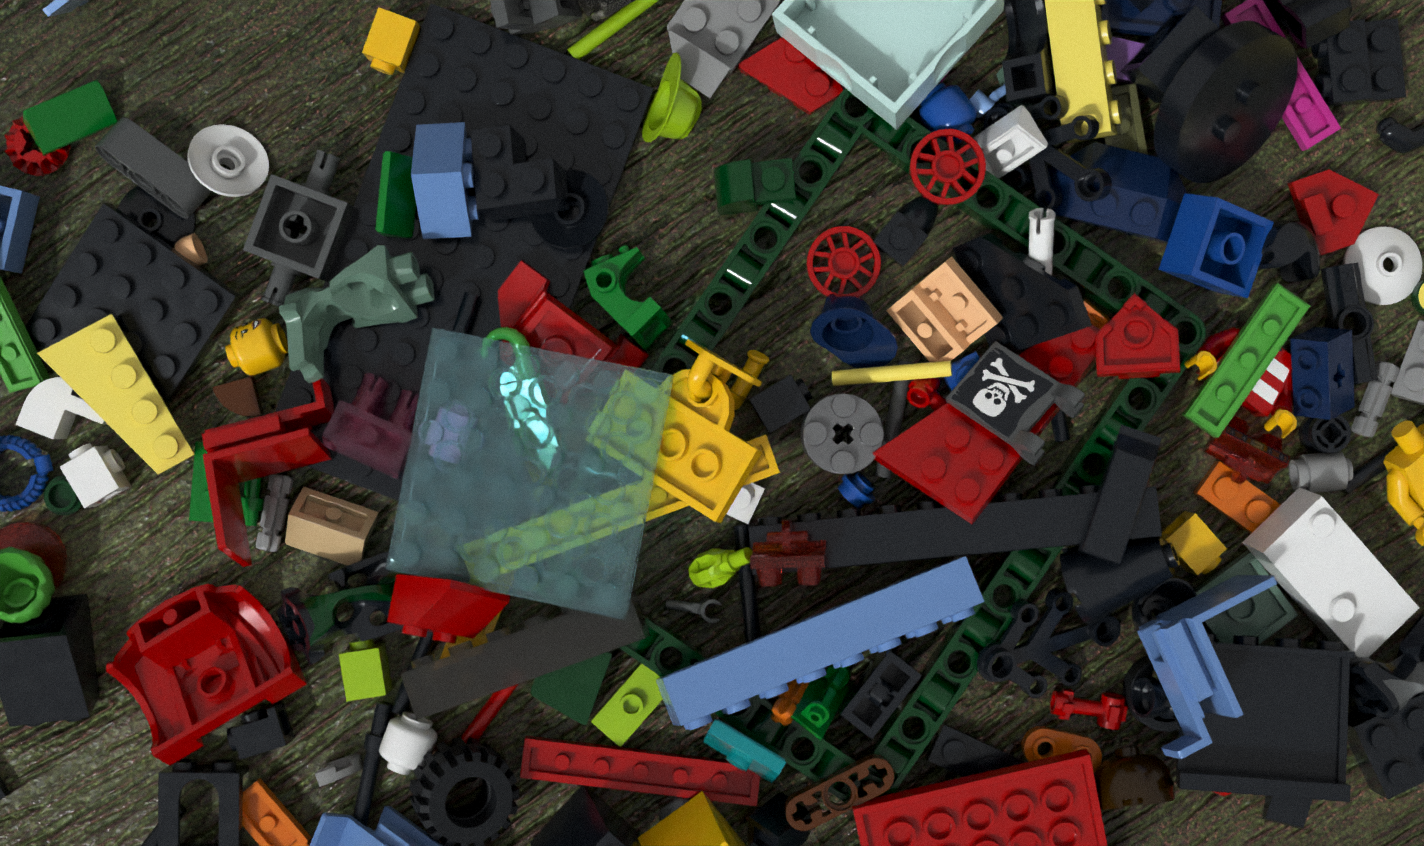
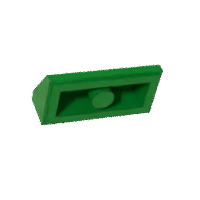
M98 80L23 111V122L43 156L109 128L118 122L103 87Z
M391 151L383 153L375 230L383 236L409 239L413 236L416 200L411 178L413 157Z

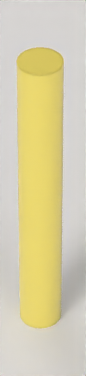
M950 360L832 371L833 386L950 377L952 376V362Z

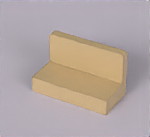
M303 486L288 514L285 543L291 547L348 566L363 560L365 546L377 523L379 512Z

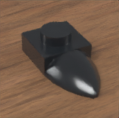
M920 196L905 204L873 240L877 248L900 267H904L928 237L937 216V203Z

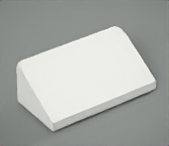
M1020 105L973 137L983 151L986 170L998 179L1047 148L1048 145L1029 111L1023 105ZM972 148L966 151L965 156L969 159L977 158Z

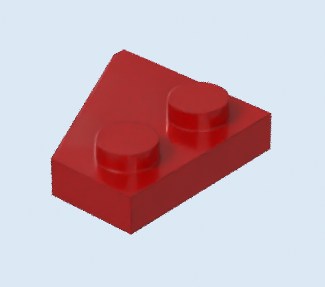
M783 37L738 64V69L746 76L749 75L766 85L767 89L780 97L790 100L794 106L809 115L837 99L843 91V88L836 80Z

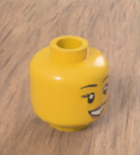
M260 318L233 328L230 334V344L225 346L228 360L234 368L240 367L247 375L254 376L283 365L285 354L288 353V342L284 330L279 323L273 324L266 318Z

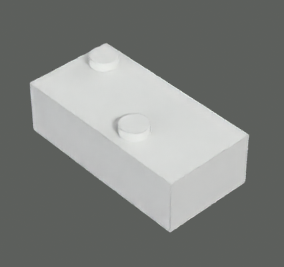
M1300 487L1242 542L1271 575H1274L1280 586L1330 641L1343 642V648L1354 651L1358 657H1369L1419 609L1418 605L1321 495Z

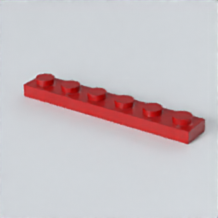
M527 735L524 740L520 778L691 799L703 791L710 801L757 806L760 784L759 775L749 769L743 771L724 759L626 747L620 748L617 746Z

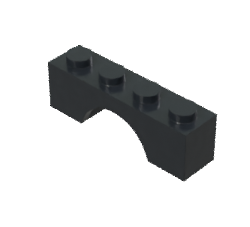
M1004 0L1009 34L1008 52L1002 61L1007 101L1027 105L1041 102L1046 96L1057 95L1045 0Z

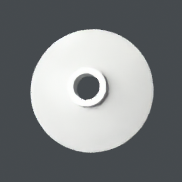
M224 124L206 127L193 137L188 148V163L193 175L203 186L217 194L229 197L249 195L258 190L267 178L269 159L264 147L252 134L239 127ZM220 164L227 165L231 170L223 168Z
M1375 227L1363 231L1359 234L1355 244L1347 247L1343 258V265L1358 262L1364 300L1375 305H1389L1405 299L1413 292L1422 274V257L1416 243L1406 233L1392 227ZM1386 257L1390 258L1393 262V269L1390 272L1386 271L1383 267V261Z

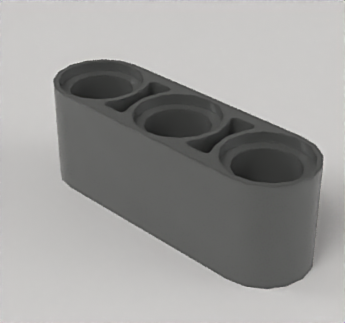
M122 117L95 145L97 153L108 164L174 213L185 219H188L213 192L195 178L186 160L128 118Z

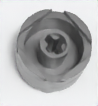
M851 394L829 395L816 401L811 405V409L805 413L800 430L802 448L807 457L818 467L831 473L850 474L862 470L875 459L872 453L881 447L884 431L878 413L864 399ZM834 425L840 427L848 425L850 429L847 432V436L850 439L847 442L839 440L835 443L832 440L836 435L832 429Z

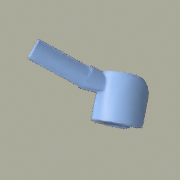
M1005 84L994 90L989 96L978 89L969 99L978 111L977 118L983 117L1000 98L1006 95Z

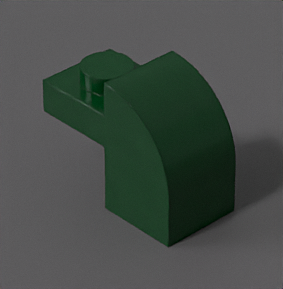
M792 158L751 162V159L726 163L714 169L717 211L719 215L759 211L758 205L797 201Z

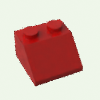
M397 574L387 622L402 625L403 634L426 638L427 631L433 632L432 640L456 644L457 637L474 639L509 603L511 594L451 579Z

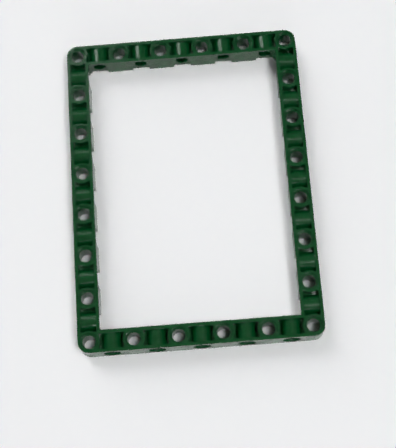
M845 88L793 162L797 201L763 205L644 379L660 388L667 379L664 375V366L672 359L683 361L686 368L691 369L699 354L685 345L688 339L713 351L858 139L862 141L864 138L889 155V161L909 174L911 146L918 144L925 136L932 132L910 117L896 130L862 101L860 102L864 105L865 114L859 118L849 116L845 110V103L851 99L860 100ZM938 137L937 142L940 151L948 150L947 143ZM929 141L925 147L929 150L930 155H934L931 142ZM964 154L960 155L964 163L971 160ZM917 162L916 169H931V162ZM806 164L816 166L821 174L820 180L813 184L804 182L799 175V169ZM978 164L965 169L974 178H977ZM986 170L984 180L979 189H987L993 194V207H981L976 199L977 192L969 199L954 204V206L989 230L994 228L1018 244L1017 249L1028 256L1029 212L1040 207ZM918 175V178L926 186L932 176ZM963 177L957 180L966 192L973 186ZM936 180L933 186L941 191L943 183ZM950 185L946 195L950 198L960 196ZM1044 210V213H1043V218L1046 217V211H1045V210ZM1055 218L1054 236L1059 241V249L1053 254L1052 273L1054 275L1060 273L1083 289L1081 292L1083 295L1114 316L1135 293L1164 320L1166 319L1174 327L1181 323L1188 331L1187 340L1183 344L1179 343L1180 373L1160 374V377L1130 378L1119 381L1102 406L1105 409L1090 432L1082 435L1058 470L1060 476L1051 489H1062L1063 496L1079 494V487L1100 485L1121 425L1143 432L1186 369L1185 361L1195 356L1206 337V328L1203 321L1197 315ZM761 229L770 230L776 238L775 246L768 250L759 248L755 244L754 234ZM1112 278L1118 279L1124 287L1122 297L1119 299L1113 298L1108 292V283ZM716 294H723L731 301V310L723 316L713 314L709 308V300ZM1133 388L1139 389L1144 396L1143 404L1139 409H1133L1128 402V395ZM597 447L554 511L575 504V495L581 490L590 491L594 496H598L617 489L631 468ZM1094 453L1099 459V468L1094 474L1088 475L1083 468V461L1088 454ZM1064 546L1009 551L999 564L994 563L979 585L984 602L973 606L976 614L960 620L955 629L952 627L949 629L925 664L927 670L911 693L906 695L880 730L882 733L881 737L868 754L883 756L888 760L894 771L892 786L879 796L896 792L978 672L977 658L982 649L991 643L998 642L1013 620L1010 614L1012 605L1017 600H1027ZM577 547L546 558L550 563L551 571L545 577L534 575L530 570V564L519 568L521 579L529 587L661 677L707 659L700 649L665 625L659 626L637 610L636 605L599 580L597 582L593 581L574 568L569 559ZM1007 584L1010 588L1009 600L1004 604L996 605L993 601L994 589L999 585ZM600 602L612 603L616 608L617 616L611 621H602L595 614V606ZM675 647L679 649L683 656L682 660L674 666L664 664L660 659V653L664 648ZM956 650L964 651L966 654L965 664L959 669H950L947 665L949 655ZM759 694L748 698L751 706L729 715L728 713L723 714L721 710L714 712L757 743L784 758L786 763L814 782L860 760L858 757L854 760L842 752L825 735L819 740L795 720H792L787 726H783L780 722H773L771 715L774 704L766 698L760 699ZM911 716L921 718L922 725L916 733L906 734L902 731V725L907 718ZM800 737H806L812 741L811 750L803 755H798L791 750L792 743ZM874 764L868 767L869 775L861 780H858L856 772L849 776L855 782L858 790L861 783L872 779L875 784L883 781L881 774L886 769L878 770ZM835 782L828 789L830 793L843 802L849 798L851 793L849 785L844 782Z

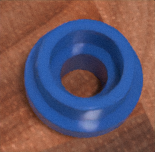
M857 472L854 476L852 474H844L842 476L843 482L838 486V489L851 504L861 509L866 503L871 504L875 500L874 495L871 493L874 490V486L862 474Z

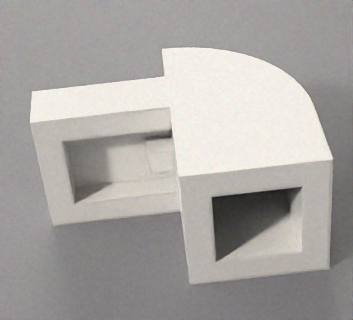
M54 377L39 383L31 390L26 397L15 425L51 439H67L77 414L100 424L107 423L61 377Z

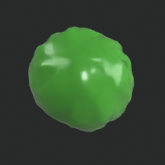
M14 547L1 549L0 619L10 623H24L39 617L43 610L50 605L51 596L55 592L54 580L50 569L39 555Z

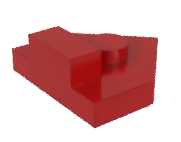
M1330 169L1288 183L1299 220L1311 228L1315 234L1320 256L1355 244L1379 195Z
M1135 293L1125 302L1120 311L1095 334L1097 377L1118 376V379L1160 377V374L1180 373L1178 329L1166 319L1164 320Z

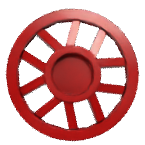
M940 129L928 134L917 144L911 155L909 175H911L915 188L924 199L926 198L931 202L937 203V205H954L969 199L980 188L986 171L985 157L979 144L970 135L956 129ZM946 136L948 150L941 152L937 138ZM953 136L965 141L967 145L955 152ZM930 141L934 155L920 153L921 149ZM972 148L977 158L964 163L960 155ZM917 159L931 162V169H916ZM978 163V176L974 178L965 169ZM918 175L932 176L926 188L921 184ZM960 177H963L973 185L967 192L957 182ZM936 180L943 183L939 197L930 193ZM950 185L960 195L955 198H945Z
M838 226L826 230L815 239L809 249L806 264L808 276L821 294L825 296L834 294L837 297H860L875 284L880 273L881 259L876 244L865 232L850 226ZM841 233L843 247L836 249L831 235ZM847 233L854 234L862 240L849 248ZM826 239L830 253L816 251L819 244ZM866 243L871 249V253L859 258L855 250ZM813 256L827 258V267H813ZM874 258L873 274L860 264ZM857 271L869 278L865 286H862L853 277ZM829 272L823 286L816 278L815 273ZM833 277L841 279L838 293L827 290ZM847 280L858 291L843 294Z

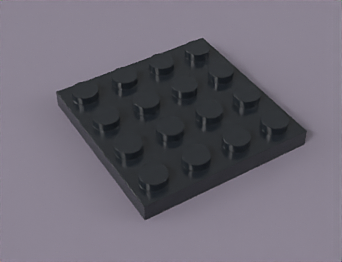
M103 203L25 328L33 344L44 350L112 314L166 406L169 407L241 295L196 263L181 255L176 249L114 205Z

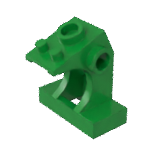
M628 245L619 248L620 255L614 257L612 254L599 257L591 263L592 267L583 272L591 296L646 351L673 322L650 296L644 302L632 301L627 297V279L646 258L637 247L629 250Z

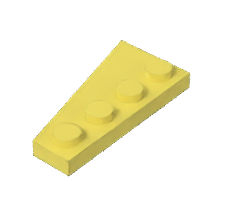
M112 314L37 353L158 475L195 455Z

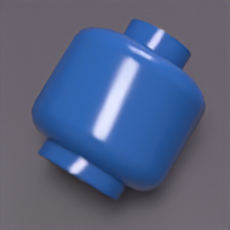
M944 83L938 84L920 103L921 107L918 112V118L930 132L940 129H956L968 135L974 132L975 129L972 124L977 117L978 111L958 85L946 86ZM946 136L939 137L943 141L947 142ZM953 136V142L955 144H958L963 141Z

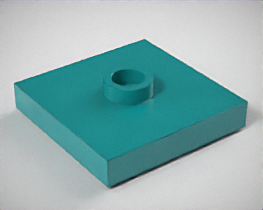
M719 719L714 720L703 741L727 756L726 760L743 771L749 769L770 783L779 776L786 764L784 758Z

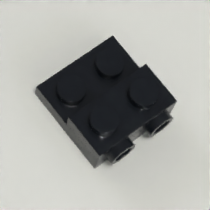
M1398 18L1365 22L1364 19L1350 21L1349 28L1311 46L1312 55L1317 59L1319 71L1315 86L1328 107L1400 100L1406 97Z

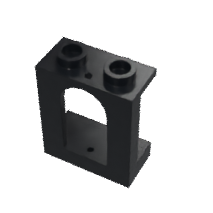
M181 759L160 771L158 777V846H248V844H242L243 776L249 772V765H237V760L235 759L213 760L212 765H197L196 759ZM191 780H207L214 785L218 792L219 844L180 843V796L185 784Z

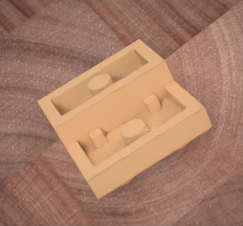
M952 256L886 310L929 362L953 360L970 344L1003 319V316Z

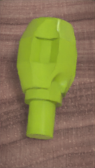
M749 547L738 551L717 548L709 549L698 554L692 560L688 569L689 577L698 587H718L727 583L740 570L741 566L752 563L754 561V553Z

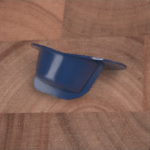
M834 294L828 295L821 314L812 322L810 329L811 336L816 343L855 368L884 366L889 364L896 356L898 344L894 334L874 318L870 306L863 299L855 296L837 297Z

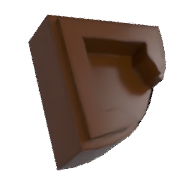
M254 377L212 387L217 399L228 410L242 416L264 415Z

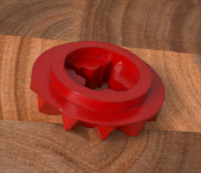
M23 116L12 120V127L8 133L4 134L7 140V149L4 152L10 157L14 167L29 175L44 176L55 172L65 163L70 152V144L44 156L41 152L34 149L29 152L28 149L31 147V142L26 134H30L23 122Z

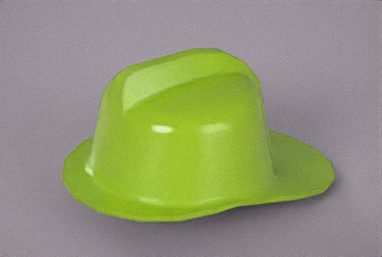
M677 52L673 53L670 57L658 91L653 97L645 115L642 138L646 143H651L658 136L669 139H684L688 136L701 114L702 104L697 90L680 79L681 56Z

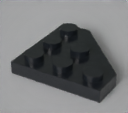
M989 233L953 248L959 266L1003 316V319L985 333L989 348L997 341L1010 351L1016 352L1092 325L1078 286L1066 279L1058 280L1045 272L1046 267L1026 254L1022 252L1014 253L1001 245L1003 240Z

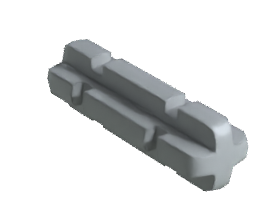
M1379 361L1376 363L1378 380L1368 383L1358 409L1361 414L1360 416H1355L1351 430L1358 435L1373 437L1379 425L1376 420L1383 415L1393 389L1390 387L1391 382H1396L1400 371L1399 367L1389 362Z
M272 474L269 477L267 489L271 490L270 495L265 496L259 525L263 527V530L258 532L255 544L256 548L260 550L277 552L280 548L282 536H279L278 533L279 530L283 531L290 500L286 499V495L291 494L293 478L290 476Z

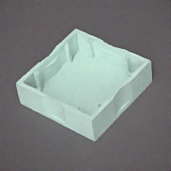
M784 0L772 13L776 32L897 130L1004 11V0Z

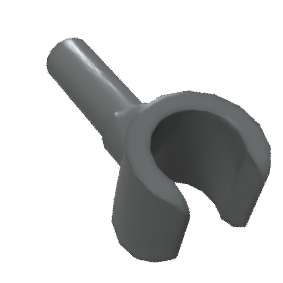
M705 597L700 602L667 599L665 608L699 614L706 622L716 623L720 618L706 616L705 608L712 603L722 604L712 597Z

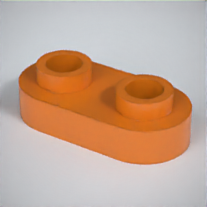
M1046 726L1033 727L1026 732L1021 743L1022 752L1029 762L1082 749H1087L1091 756L1093 772H1096L1102 761L1101 749L1091 738ZM1043 742H1048L1050 744L1049 752L1044 755L1038 754V746Z

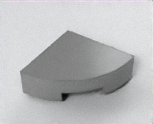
M354 753L323 764L315 773L319 787L342 779L362 769L364 763L361 754Z

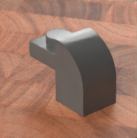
M490 0L491 13L495 19L496 27L508 29L510 35H523L544 31L582 18L579 0Z

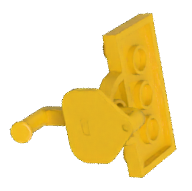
M688 339L685 345L699 354L691 369L681 370L669 376L660 388L635 373L626 370L586 440L714 522L721 523L762 454L761 450L731 433L730 428L735 417V410L742 406L753 385L761 386L762 381L757 378L764 365L769 363V358L759 351L749 350L747 352L748 359L743 369L707 348ZM733 373L738 377L732 388L729 389L726 382Z

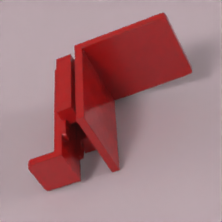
M323 378L312 382L316 402L207 429L202 434L204 450L207 451V454H203L217 546L220 551L242 567L251 566L252 560L239 483L332 459L330 451L310 431L314 425L336 420L331 389Z

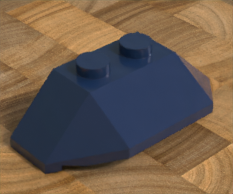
M1092 142L1070 155L1071 158L1086 168L1104 169L1112 180V187L1108 196L1102 200L1090 202L1078 197L1075 192L1074 180L1053 166L1048 168L1052 186L1058 187L1062 193L1061 205L1053 209L1056 217L1168 243L1184 193H1187L1178 173L1163 163L1159 157L1098 142ZM1098 177L1094 180V187L1097 191L1100 188ZM1047 191L1045 194V201L1047 202V204H1050L1052 196Z

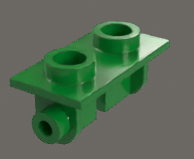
M830 665L825 669L827 675L809 682L800 702L795 704L797 708L791 718L819 740L824 737L849 689L845 685L851 677L849 666L834 669L833 665Z

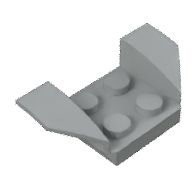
M684 0L667 25L672 54L677 52L681 56L680 79L710 99L723 79L729 77L734 72L771 18L772 13L777 9L781 0Z

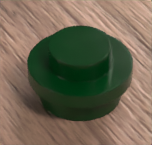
M58 476L47 484L44 490V501L50 511L64 516L74 514L81 509L83 505L65 476Z

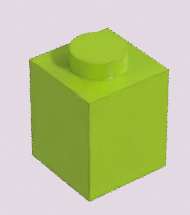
M373 639L349 642L350 648L339 653L346 702L387 695L393 688L385 643L374 644Z

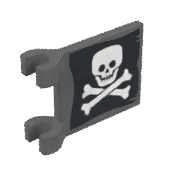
M995 341L946 397V402L1010 444L1024 460L1035 466L1045 453L1041 449L1045 445V441L1031 433V429L1054 403L1066 415L1075 418L1084 407L1081 401L1084 399L1085 394L1074 386L1056 381Z

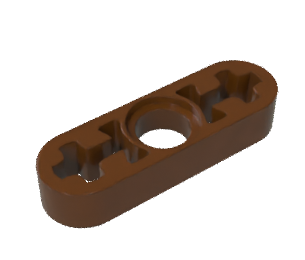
M872 754L865 756L791 794L785 803L786 819L796 830H811L851 810L852 806L861 805L889 790L894 782L893 768L888 760L881 755ZM874 764L878 770L886 769L881 774L883 781L875 784L872 779L861 783L865 791L858 794L855 782L849 776L856 772L858 780H861L869 775L868 767ZM835 782H844L851 789L849 798L843 803H834L828 798V789ZM820 791L822 800L829 810L822 812L819 804L809 810L811 817L807 820H804L801 815L796 817L792 815L797 811L796 804L803 801L805 806L817 802L814 793Z

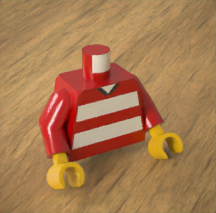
M1231 327L1208 336L1196 355L1185 361V367L1189 368L1196 364L1199 367L1195 372L1199 375L1197 379L1206 380L1211 373L1216 371L1217 363L1242 328ZM1281 348L1241 407L1255 417H1268L1271 413L1272 417L1265 422L1264 428L1270 432L1277 425L1280 426L1282 430L1281 438L1283 439L1296 428L1297 420L1292 414L1291 354Z

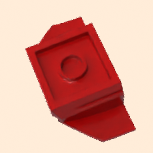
M521 259L498 289L501 327L516 329L525 336L530 344L538 372L542 374L547 393L566 406L577 400L580 395L616 388L626 370L633 373L638 370L649 354L622 334L614 342L547 293L550 280ZM501 340L500 359L509 366L518 364L514 348L509 341Z

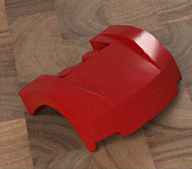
M204 584L165 600L139 619L126 632L129 638L128 641L116 654L114 662L106 664V672L118 680L140 705L151 729L152 755L169 766L204 746L202 736L264 699L275 704L307 685L288 640L269 612L250 592L236 584L219 587L212 584Z

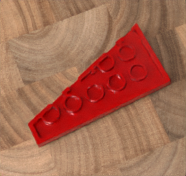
M1091 325L1033 345L1018 356L1056 381L1077 387L1096 362L1095 334L1100 329ZM946 403L872 453L875 456V461L972 525L1023 459L1010 444L949 403ZM1054 403L1030 432L1040 436L1060 410L1059 407Z

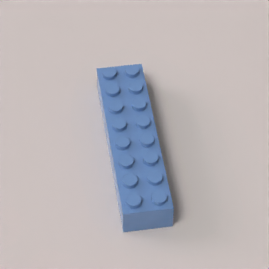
M964 556L937 565L655 680L672 724L676 726L684 725L685 730H693L711 723L713 720L710 714L721 710L723 714L728 713L729 715L751 706L748 698L759 694L760 699H769L788 691L787 683L796 679L797 684L802 682L805 684L827 675L824 667L833 665L834 669L844 668L864 660L863 651L869 649L871 654L875 652L880 653L902 644L899 638L902 635H906L907 639L915 636L917 638L939 629L936 623L939 620L946 624L976 614L973 606L983 603L984 599L968 560Z

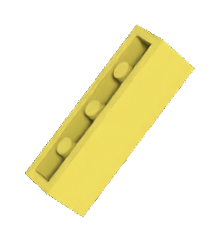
M1045 0L1057 95L1063 96L1068 103L1067 114L1060 119L1061 126L1072 123L1077 116L1091 115L1099 123V132L1093 139L1118 135L1116 124H1122V111L1119 100H1113L1111 88L1112 84H1117V73L1114 60H1108L1106 45L1112 44V35L1109 21L1102 20L1101 5L1106 4L1107 0ZM1084 121L1081 125V130L1086 135L1089 128L1087 122ZM1074 139V140H1070V141H1067V142H1068V143H1076V142L1087 141V140H1077V139Z

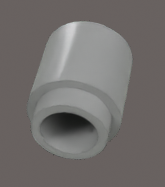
M1341 451L1335 453L1302 454L1298 459H1293L1289 463L1290 483L1295 491L1299 487L1313 493L1345 490L1348 481L1353 479V465L1351 460L1345 458Z

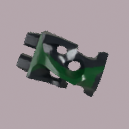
M393 549L327 574L329 581H334L338 590L328 594L311 595L301 591L300 588L294 587L281 590L283 604L276 612L285 629L287 640L292 650L302 651L310 665L318 662L325 655L324 644L338 636L355 634L358 641L361 642L403 629L402 625L387 622L396 575H410L423 569V563L418 551L410 550L398 553L397 549ZM357 573L366 576V583L363 586L352 587L348 585L347 581L350 576ZM345 602L351 603L354 609L352 616L347 621H339L337 618L338 607ZM381 611L385 615L384 621L378 625H372L369 622L370 615L373 612Z

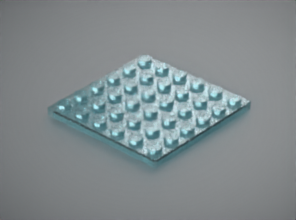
M432 328L386 569L415 576L451 579L483 587L486 591L623 620L626 619L674 375Z

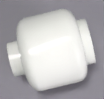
M403 712L401 717L390 719L379 748L380 755L388 761V769L402 775H409L411 770H415L418 765L425 766L426 761L423 757L428 751L433 753L437 742V733L432 728V721L410 712Z

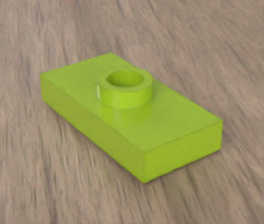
M640 663L591 719V722L621 748L663 700L655 680L661 676Z

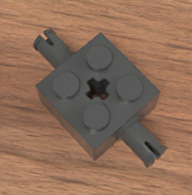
M317 150L306 183L301 182V185L271 174L243 248L246 252L272 261L270 265L274 266L264 295L261 297L262 301L278 307L284 305L285 297L291 292L296 276H301L302 273L326 282L328 281L355 209L349 203L331 197L332 194L328 192L338 165L341 163V158ZM304 224L307 227L306 233L298 234L295 232V225Z

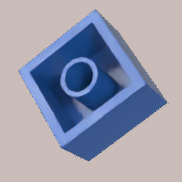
M1184 193L1158 270L1213 292L1248 299L1263 256L1262 248L1265 239L1272 229L1274 222L1218 197Z

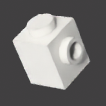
M91 443L85 444L69 454L71 460L60 466L84 508L97 507L131 487L122 471L125 469L122 458L114 449H109L108 446L92 447Z

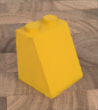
M703 791L638 837L641 846H746Z

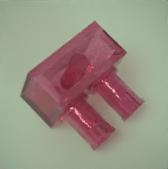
M365 373L352 403L339 401L322 435L323 445L398 479L415 445V433H412L411 429L426 401L416 394L410 407L407 408L412 399V392L402 390L389 420L379 418L373 414L389 384L384 379L378 377L371 391L375 383V375Z

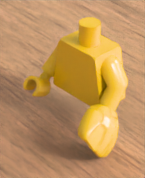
M1407 420L1397 424L1392 429L1391 435L1398 445L1384 458V465L1388 471L1386 476L1387 500L1409 526L1414 525L1417 528L1415 533L1416 540L1421 546H1424V424L1416 427L1412 421Z

